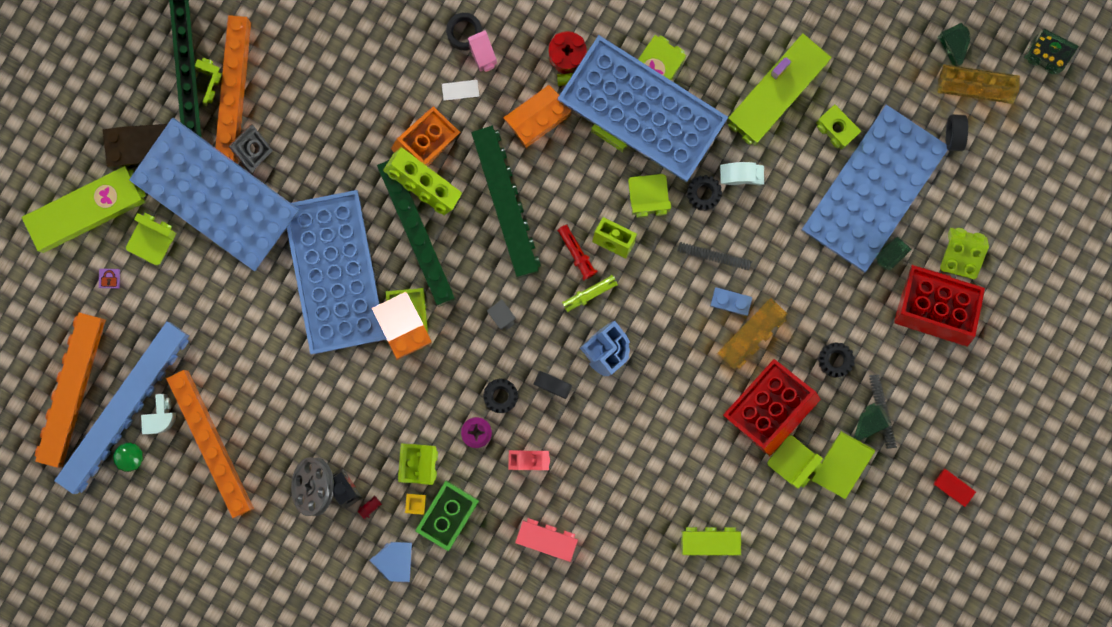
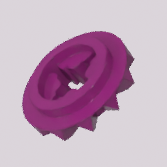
M470 418L462 426L461 437L464 443L472 448H481L491 439V426L482 418ZM476 424L478 430L485 432V434L478 436L477 441L474 435L468 434V432L475 430Z

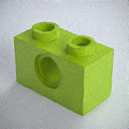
M836 104L816 122L818 130L824 135L827 134L831 138L830 142L832 145L841 150L861 132ZM838 124L841 127V132H835L833 125Z
M603 217L594 232L592 242L626 259L635 244L637 233Z

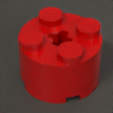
M565 31L558 33L549 44V61L560 73H574L587 54V47L583 37L574 32ZM566 50H570L569 56L565 55Z

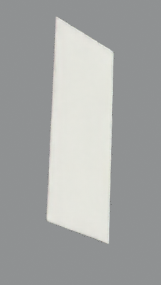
M470 80L442 84L443 99L453 100L478 97V81Z

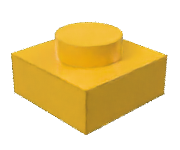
M407 493L405 513L425 515L426 495Z

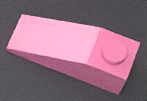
M486 30L469 37L470 50L479 70L487 72L495 68L494 65L497 64V60Z

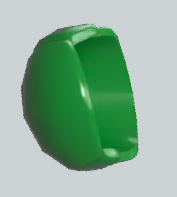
M121 444L114 452V464L121 471H134L140 467L143 461V452L136 444Z

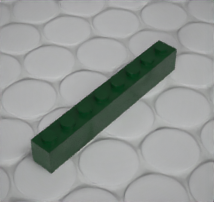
M169 0L180 122L201 137L189 0Z
M492 125L473 131L471 134L516 277L519 279L538 273V267H541L539 257H534L532 249H535L533 238H528L526 232L530 230L528 222L523 220L521 213L524 212L521 201L517 202L515 195H518L516 184H511L509 178L513 175L510 166H506L504 159L507 158L504 147L500 148L498 141H501L499 130H494Z
M387 160L377 165L434 300L437 306L441 307L456 300L410 192L383 171L389 161Z

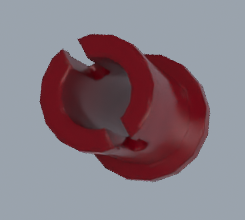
M374 495L362 507L359 506L360 509L357 512L363 519L370 518L369 515L383 504Z

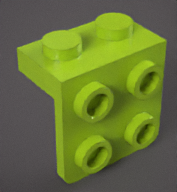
M202 58V61L197 59L195 70L212 76L203 100V105L207 106L208 103L212 104L215 96L213 88L215 85H219L222 73H220V67L215 66L213 61Z
M657 174L629 178L632 216L636 215L637 218L647 217L648 214L656 213V216L667 215V212H670L671 202L668 198L666 175Z
M137 213L134 220L139 223L126 245V250L158 266L161 264L177 233L171 230V225L163 221L161 224L154 222L155 217L144 213V215Z
M950 228L948 232L949 243L940 265L941 271L976 279L989 248L987 237L981 233H969L962 228Z
M789 435L767 461V465L793 487L799 489L800 486L804 488L810 481L808 477L812 472L816 473L822 466L820 462L823 458L818 454H814L794 436Z
M401 443L398 482L433 485L437 477L435 464L438 459V451L436 446Z

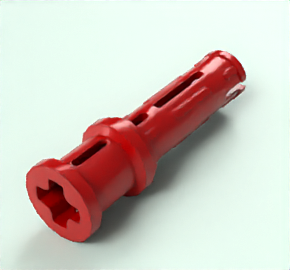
M568 224L560 227L557 232L575 260L574 265L578 267L583 275V281L596 275L598 271L590 263V257L582 251Z

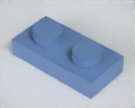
M715 287L710 306L748 316L752 297Z

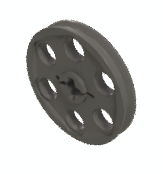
M308 457L303 459L294 471L291 484L292 499L295 507L301 514L305 516H319L327 510L331 503L334 480L329 465L323 459ZM321 470L323 471V476H322V478H321V476H320ZM323 489L325 490V495H324V497H323V495H322Z

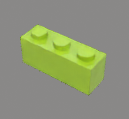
M686 527V531H681V554L741 555V531H736V527H724V531H717V527H705V531H697V527Z

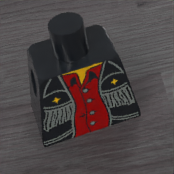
M344 468L332 474L334 480L333 496L340 506L347 509L362 499L361 494Z

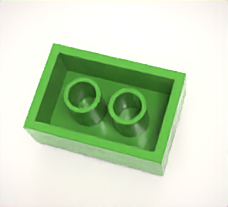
M446 480L415 532L449 551L480 500Z

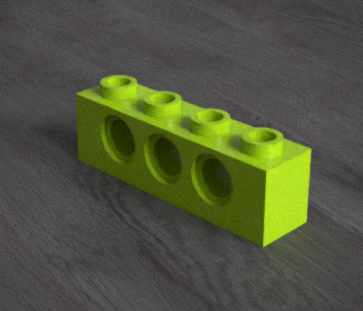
M402 147L393 153L383 170L391 179L398 181L406 190L413 192L421 201L429 204L437 213L444 216L453 210L462 194L461 191Z

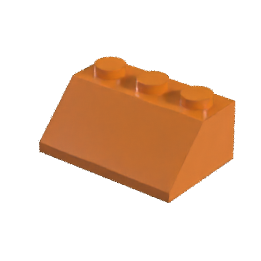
M550 85L503 118L525 148L571 116L572 111L570 108L557 100L560 95Z

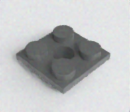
M253 124L229 146L249 173H252L273 151ZM251 144H253L255 147L254 153H252L250 150Z

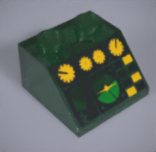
M1043 29L1033 38L1024 58L1028 59L1030 64L1039 65L1045 68L1046 72L1058 75L1064 70L1079 46Z

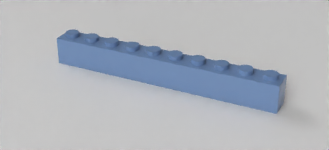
M171 322L164 324L54 480L56 483L72 494L82 493L86 489L90 476L93 477L98 472L100 462L107 459L111 452L109 449L113 444L116 445L122 437L120 435L124 428L127 429L133 422L131 418L143 408L145 398L153 394L155 384L165 377V370L176 361L178 357L176 354L180 349L183 350L189 342L187 339L190 335Z

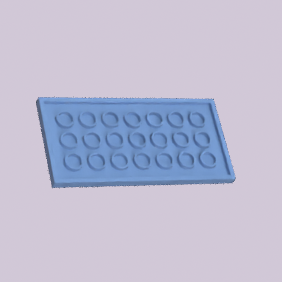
M598 35L557 99L565 106L685 182L689 180L728 119V116Z
M885 105L801 230L865 273L947 152V145L888 105Z
M175 118L170 120L129 179L253 271L257 270L299 211L297 207Z
M358 190L291 203L299 211L288 225L287 232L310 354L387 340L372 311V308L379 305L380 302Z

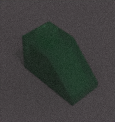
M962 22L941 32L938 36L955 70L963 64L971 40L970 31Z
M897 236L890 240L875 258L878 260L877 264L881 268L890 270L912 249Z
M873 403L864 408L865 412L860 415L854 439L861 441L892 425L882 404L876 406Z

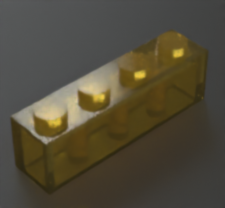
M943 64L938 77L937 93L1013 104L1019 93L1020 76Z
M772 298L768 299L716 354L732 370L736 367L740 369L747 362L745 360L749 353L751 355L755 354L760 348L758 344L762 340L766 342L773 335L771 331L774 327L777 326L779 328L786 321L784 317L788 313Z

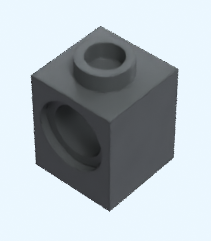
M500 300L487 310L500 330L505 328L507 331L515 325L516 317L503 300Z

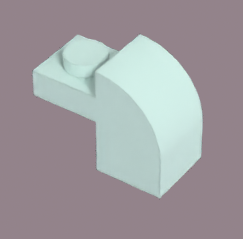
M736 162L720 165L721 184L734 186L740 184L764 185L763 165H756L753 162Z
M155 394L157 414L141 415L142 434L163 433L173 426L176 420V413H169L171 399L168 398V394Z

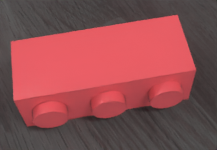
M530 518L527 521L523 520L515 542L516 544L571 562L578 541L577 538H574V533L564 531L563 534L557 532V528L546 524L545 527L538 525L539 521Z

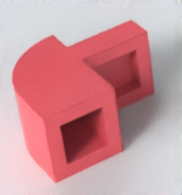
M509 450L508 470H549V451Z

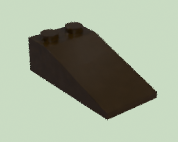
M167 124L102 129L107 167L113 171L124 166L128 168L138 167Z

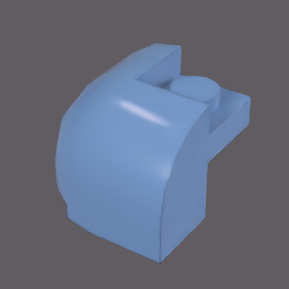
M613 321L591 336L580 349L590 360L589 365L596 372L603 376H610L628 360L630 341L619 325Z

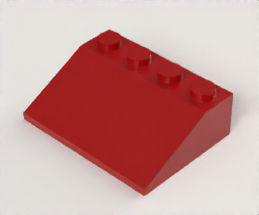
M911 265L897 308L894 324L968 347L976 336L985 288Z
M773 359L723 416L770 457L821 399L815 390L777 360Z

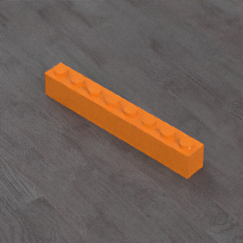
M228 15L215 148L238 164V158L229 146L241 134L251 21L248 17Z
M80 312L74 318L73 334H70L68 338V351L62 358L63 368L57 375L56 381L58 385L51 396V401L53 402L51 409L49 408L46 413L47 422L40 433V438L42 439L40 446H37L35 450V462L57 468L64 466L106 322L105 319Z
M182 370L166 378L232 518L239 517L253 510L254 507L189 371Z

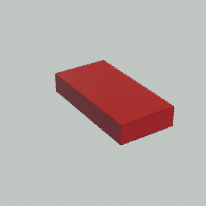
M946 469L942 470L933 483L934 486L963 507L968 505L976 493L974 489Z

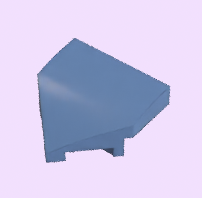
M387 543L369 561L389 581L410 582L412 543Z

